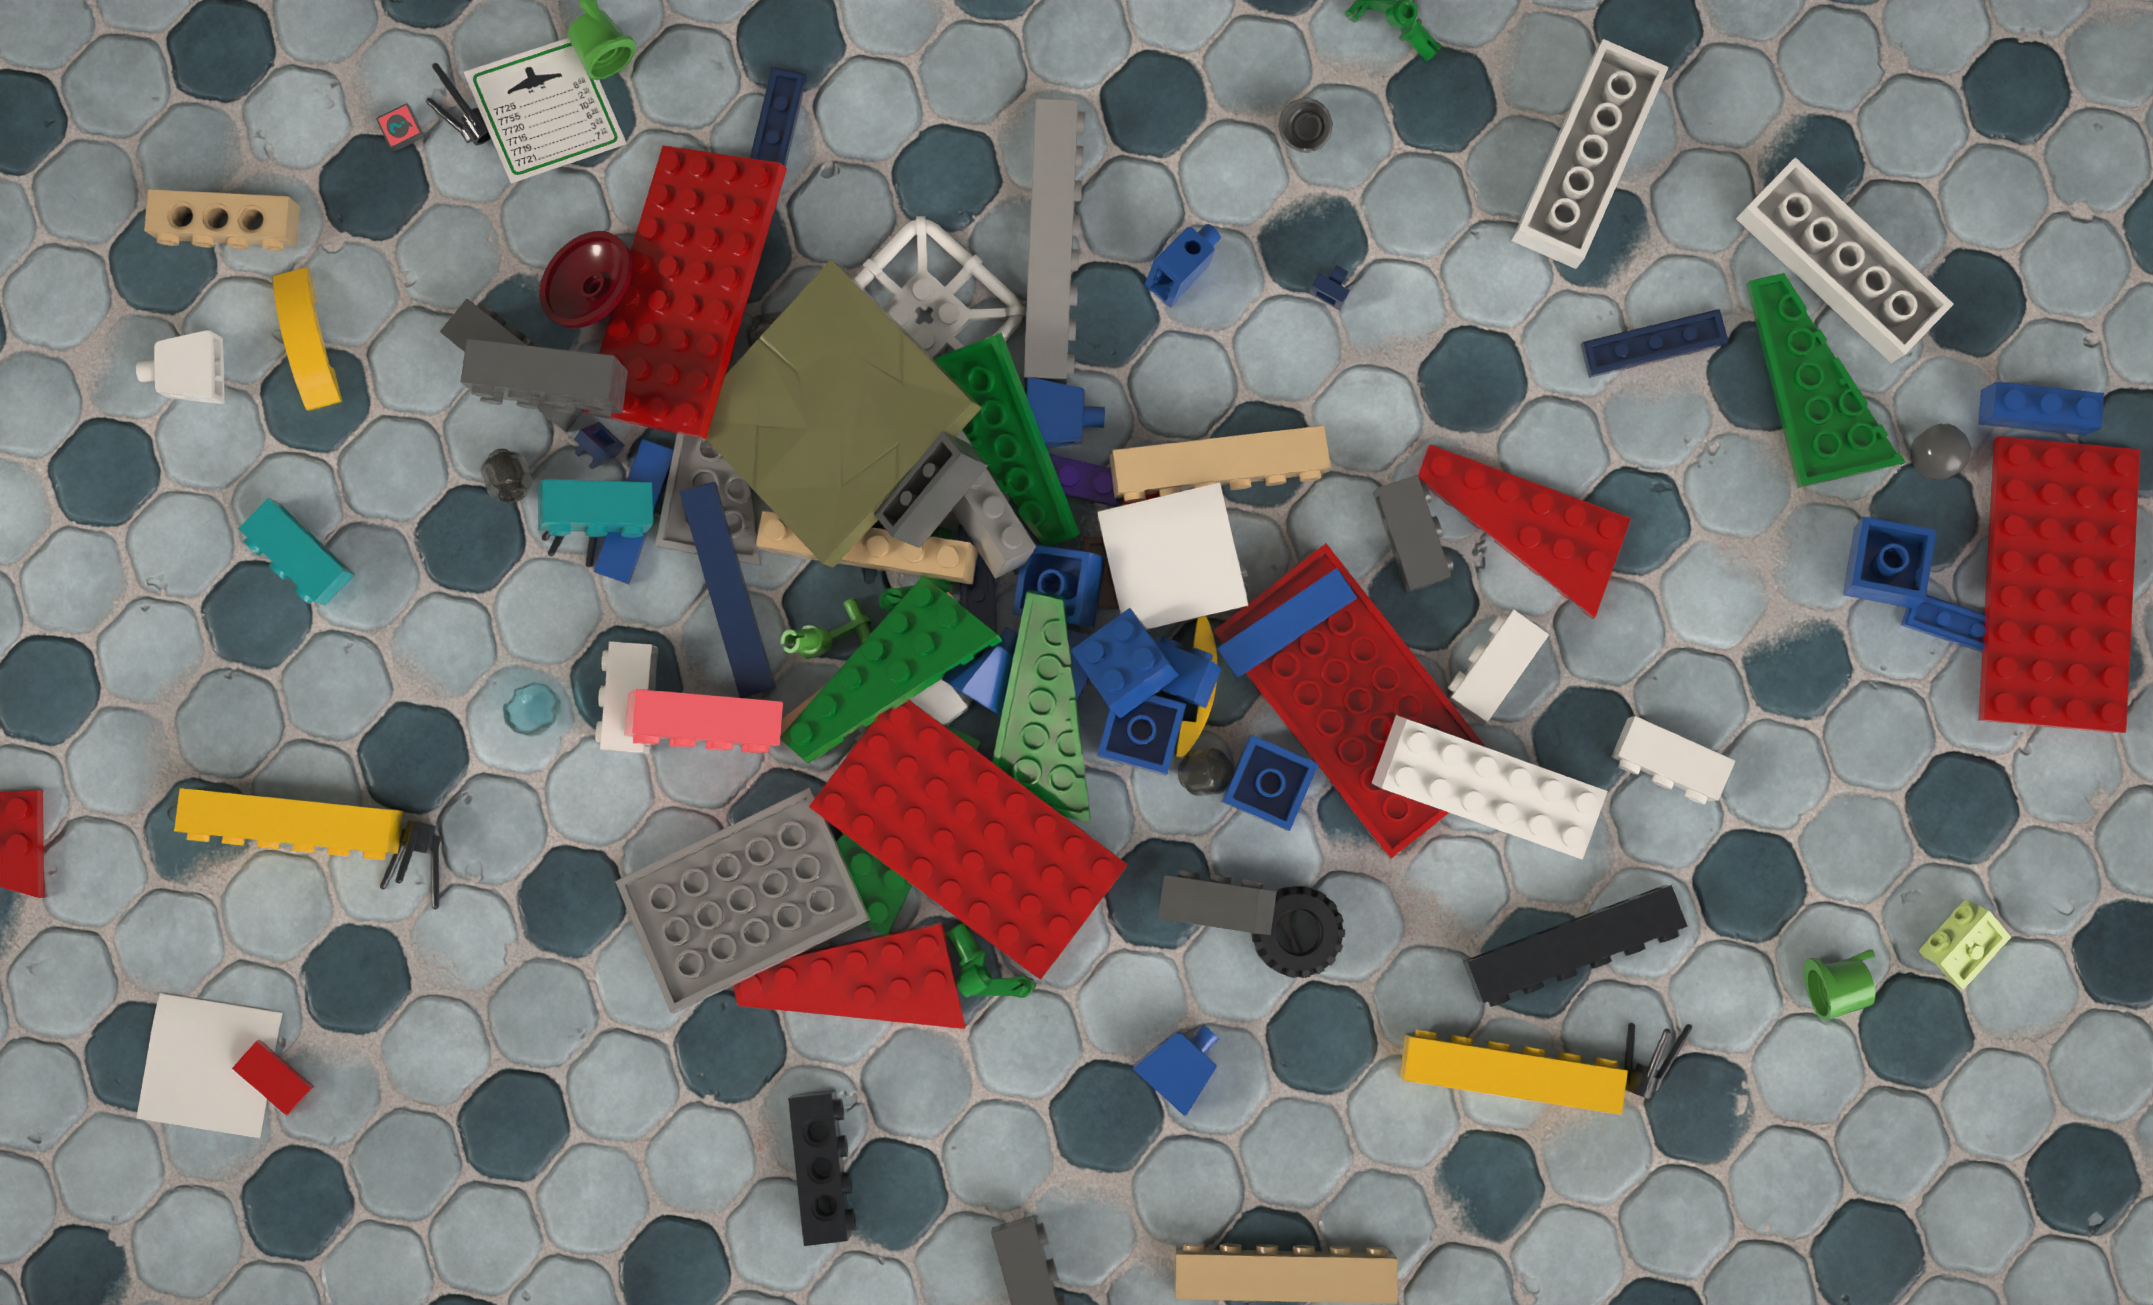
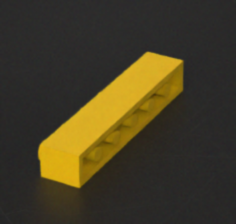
M180 788L174 831L187 833L186 840L209 842L210 835L222 836L223 844L244 845L245 839L258 840L257 847L279 849L281 842L293 844L292 851L314 853L315 846L328 847V855L350 856V850L363 851V858L385 860L386 853L398 854L403 811Z
M1416 1029L1415 1036L1405 1034L1399 1078L1404 1081L1622 1115L1628 1071L1618 1068V1061L1596 1057L1595 1064L1581 1062L1582 1055L1560 1052L1559 1058L1545 1056V1049L1524 1046L1522 1053L1509 1051L1510 1044L1488 1040L1487 1047L1473 1045L1474 1038L1452 1035L1451 1041L1437 1039V1032Z

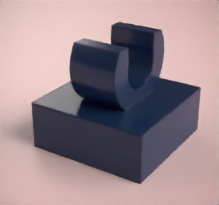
M1336 265L1329 278L1319 273L1311 286L1309 294L1340 311L1350 290L1342 286L1348 271Z
M600 422L580 429L574 438L579 444L575 454L579 457L589 453L593 457L589 465L591 469L617 456L625 446Z

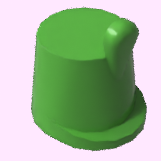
M579 0L580 7L586 13L578 17L567 30V37L590 79L600 80L613 76L631 61L635 54L636 43L631 36L622 33L605 11L599 10L597 0Z
M1872 949L1842 962L1823 964L1817 958H1808L1805 961L1804 979L1813 1009L1822 1020L1827 1021L1874 1004L1875 986L1868 967L1863 962L1864 960L1875 958V953Z

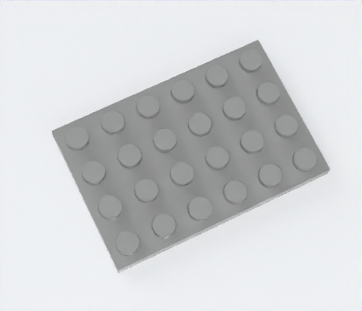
M813 789L803 790L615 881L670 1013L675 1014L870 920L827 820L809 808V805L816 797Z

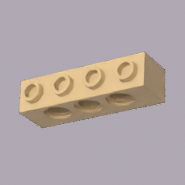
M148 189L144 231L156 238L157 243L168 246H178L179 241H191L195 246L206 248L214 247V243H227L228 247L235 249H249L250 244L262 245V248L266 250L283 251L284 246L297 247L300 205L289 196ZM193 213L191 223L182 227L184 217ZM228 215L226 225L217 228L218 220L222 216ZM263 217L261 227L252 230L254 220Z

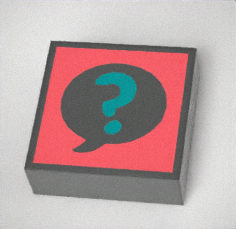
M408 103L376 118L393 152L425 137Z

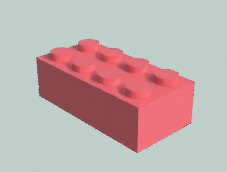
M635 689L627 694L624 736H633L634 744L655 745L659 744L660 739H669V746L691 748L696 747V742H706L705 749L727 751L733 750V745H742L741 752L769 753V747L780 746L783 702Z

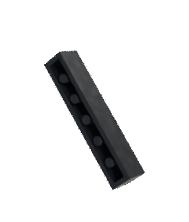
M1662 885L1463 960V964L1478 1002H1488L1490 1007L1511 1000L1509 994L1522 989L1524 994H1528L1545 987L1543 981L1555 976L1557 981L1578 975L1577 968L1590 964L1592 969L1612 962L1610 956L1624 951L1625 956L1643 951L1646 949L1644 943L1657 938L1659 943L1675 939L1680 936L1678 930L1688 927L1672 885Z

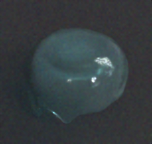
M535 682L514 689L511 700L503 705L502 710L505 724L515 733L529 737H538L549 733L558 723L562 713V702L559 695L550 686Z

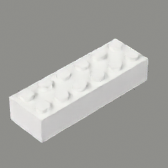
M1602 40L1592 57L1511 241L1575 269L1581 264L1669 67L1607 40Z
M1796 157L1736 218L1738 222L1891 364L1906 355L1954 304Z
M1398 715L1395 717L1372 780V784L1382 789L1582 860L1608 792Z

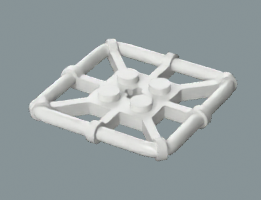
M916 216V220L906 224L872 260L868 259L862 265L864 269L854 278L863 288L875 278L894 296L885 305L884 309L933 359L947 345L953 351L964 347L955 337L970 321L1007 320L994 334L1002 332L1006 342L1017 331L1023 318H1026V307H1023L1017 296L982 265L983 260L976 254L972 256L938 224L927 220L926 216ZM917 234L918 272L901 289L882 269ZM927 234L963 266L962 270L946 287L928 272ZM973 275L1000 299L1007 308L969 309L954 294ZM920 309L923 311L927 309L932 310L933 312L930 316L933 322L931 324L926 322L920 325L917 324V311Z

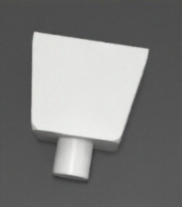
M205 330L157 341L154 345V360L137 362V378L140 382L155 381L156 392L168 398L224 404L223 337L211 330Z

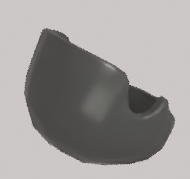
M1310 97L1291 101L1281 112L1278 124L1280 136L1285 144L1302 153H1310L1321 149L1330 139L1333 127L1329 110L1321 102Z
M1940 423L1928 428L1913 440L1910 458L1916 471L1926 479L1942 481L1958 474L1969 463L1972 448L1967 436L1959 428L1952 424Z

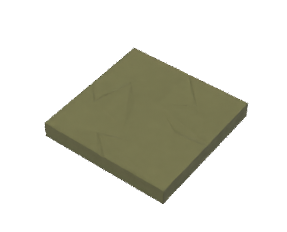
M830 259L725 375L706 440L822 564L834 568L878 521L874 513L919 461L941 432L944 431L956 437L982 407L841 265Z

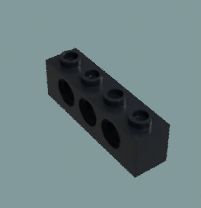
M836 1090L792 1095L788 1098L803 1245L811 1246L848 1241L851 1237V1231L856 1230V1216L854 1208L848 1209L847 1194H852V1179L850 1171L844 1172L843 1157H848L847 1136L840 1135L839 1121L844 1120L842 1098L836 1099ZM822 1121L828 1126L829 1134L826 1139L818 1140L812 1136L810 1131L812 1122ZM818 1158L828 1159L833 1166L832 1174L829 1176L819 1175L814 1168L815 1160ZM821 1195L832 1196L837 1203L836 1211L832 1213L822 1211L818 1205L819 1197Z

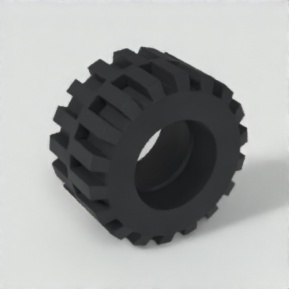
M1305 886L1284 887L1278 889L1276 893L1271 935L1252 933V942H1254L1258 956L1269 968L1288 977L1307 978L1311 975L1322 973L1327 966L1332 965L1336 961L1335 957L1338 952L1341 953L1343 948L1341 944L1343 937H1345V929H1343L1342 925L1344 920L1342 914H1339L1336 904L1327 898L1324 893ZM1292 910L1308 912L1315 918L1319 927V936L1315 945L1303 953H1292L1285 950L1277 939L1276 928L1279 920L1284 914Z

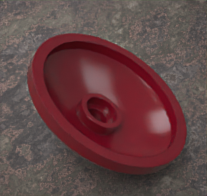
M606 231L588 232L565 244L551 259L541 279L539 299L545 315L557 325L573 329L589 326L610 314L625 296L632 277L633 261L627 245L619 237Z

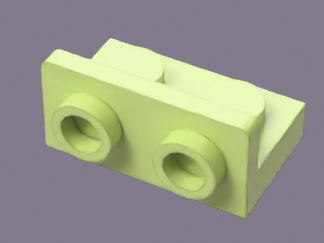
M1965 900L1953 911L1939 929L1929 937L1928 941L1919 949V953L1924 958L1934 962L1954 986L1964 990L2008 942L2011 936L1989 910L1969 900Z

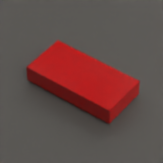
M260 1039L232 1067L236 1073L286 1116L314 1088L310 1082Z

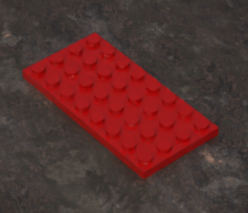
M662 146L630 250L633 261L630 284L625 296L611 313L599 354L615 356L628 370L622 413L611 412V417L605 419L706 439L787 168L778 162ZM582 409V412L590 415L588 409Z
M2002 436L1994 438L1984 608L1986 621L1984 622L1985 635L1983 636V643L1985 645L1984 651H1982L1978 721L2117 734L2126 733L2140 449Z
M1325 543L1249 602L1248 606H1244L1213 630L1212 633L1223 645L1337 568L1357 598L1253 667L1245 675L1313 762L1319 764L1318 768L1380 848L1389 859H1392L1450 813L1372 784L1396 715L1478 745L1486 746L1331 548Z
M910 699L895 709L892 707L876 717L877 720L865 731L811 802L809 808L1041 980L1128 864Z

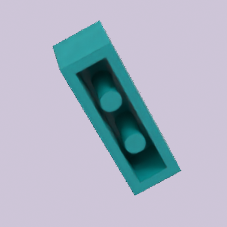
M542 479L537 488L538 531H548V534L551 536H567L571 534V531L585 532V535L589 537L606 536L607 532H621L622 537L636 538L643 536V533H647L653 525L652 482Z
M267 498L238 528L247 537L243 541L245 545L259 556L264 553L272 561L268 565L270 569L283 580L289 577L297 585L294 589L295 593L308 604L314 601L325 606L355 575L281 503Z

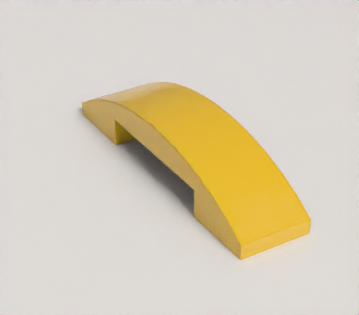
M305 267L273 276L274 297L281 334L290 367L306 410L310 411L342 402L335 370L329 364L314 304L317 302L309 268Z
M1206 616L1197 617L1192 649L1197 648L1213 655L1211 661L1217 664L1216 645L1209 621ZM1216 684L1206 708L1197 706L1195 722L1182 720L1175 758L1182 759L1200 736L1213 705Z

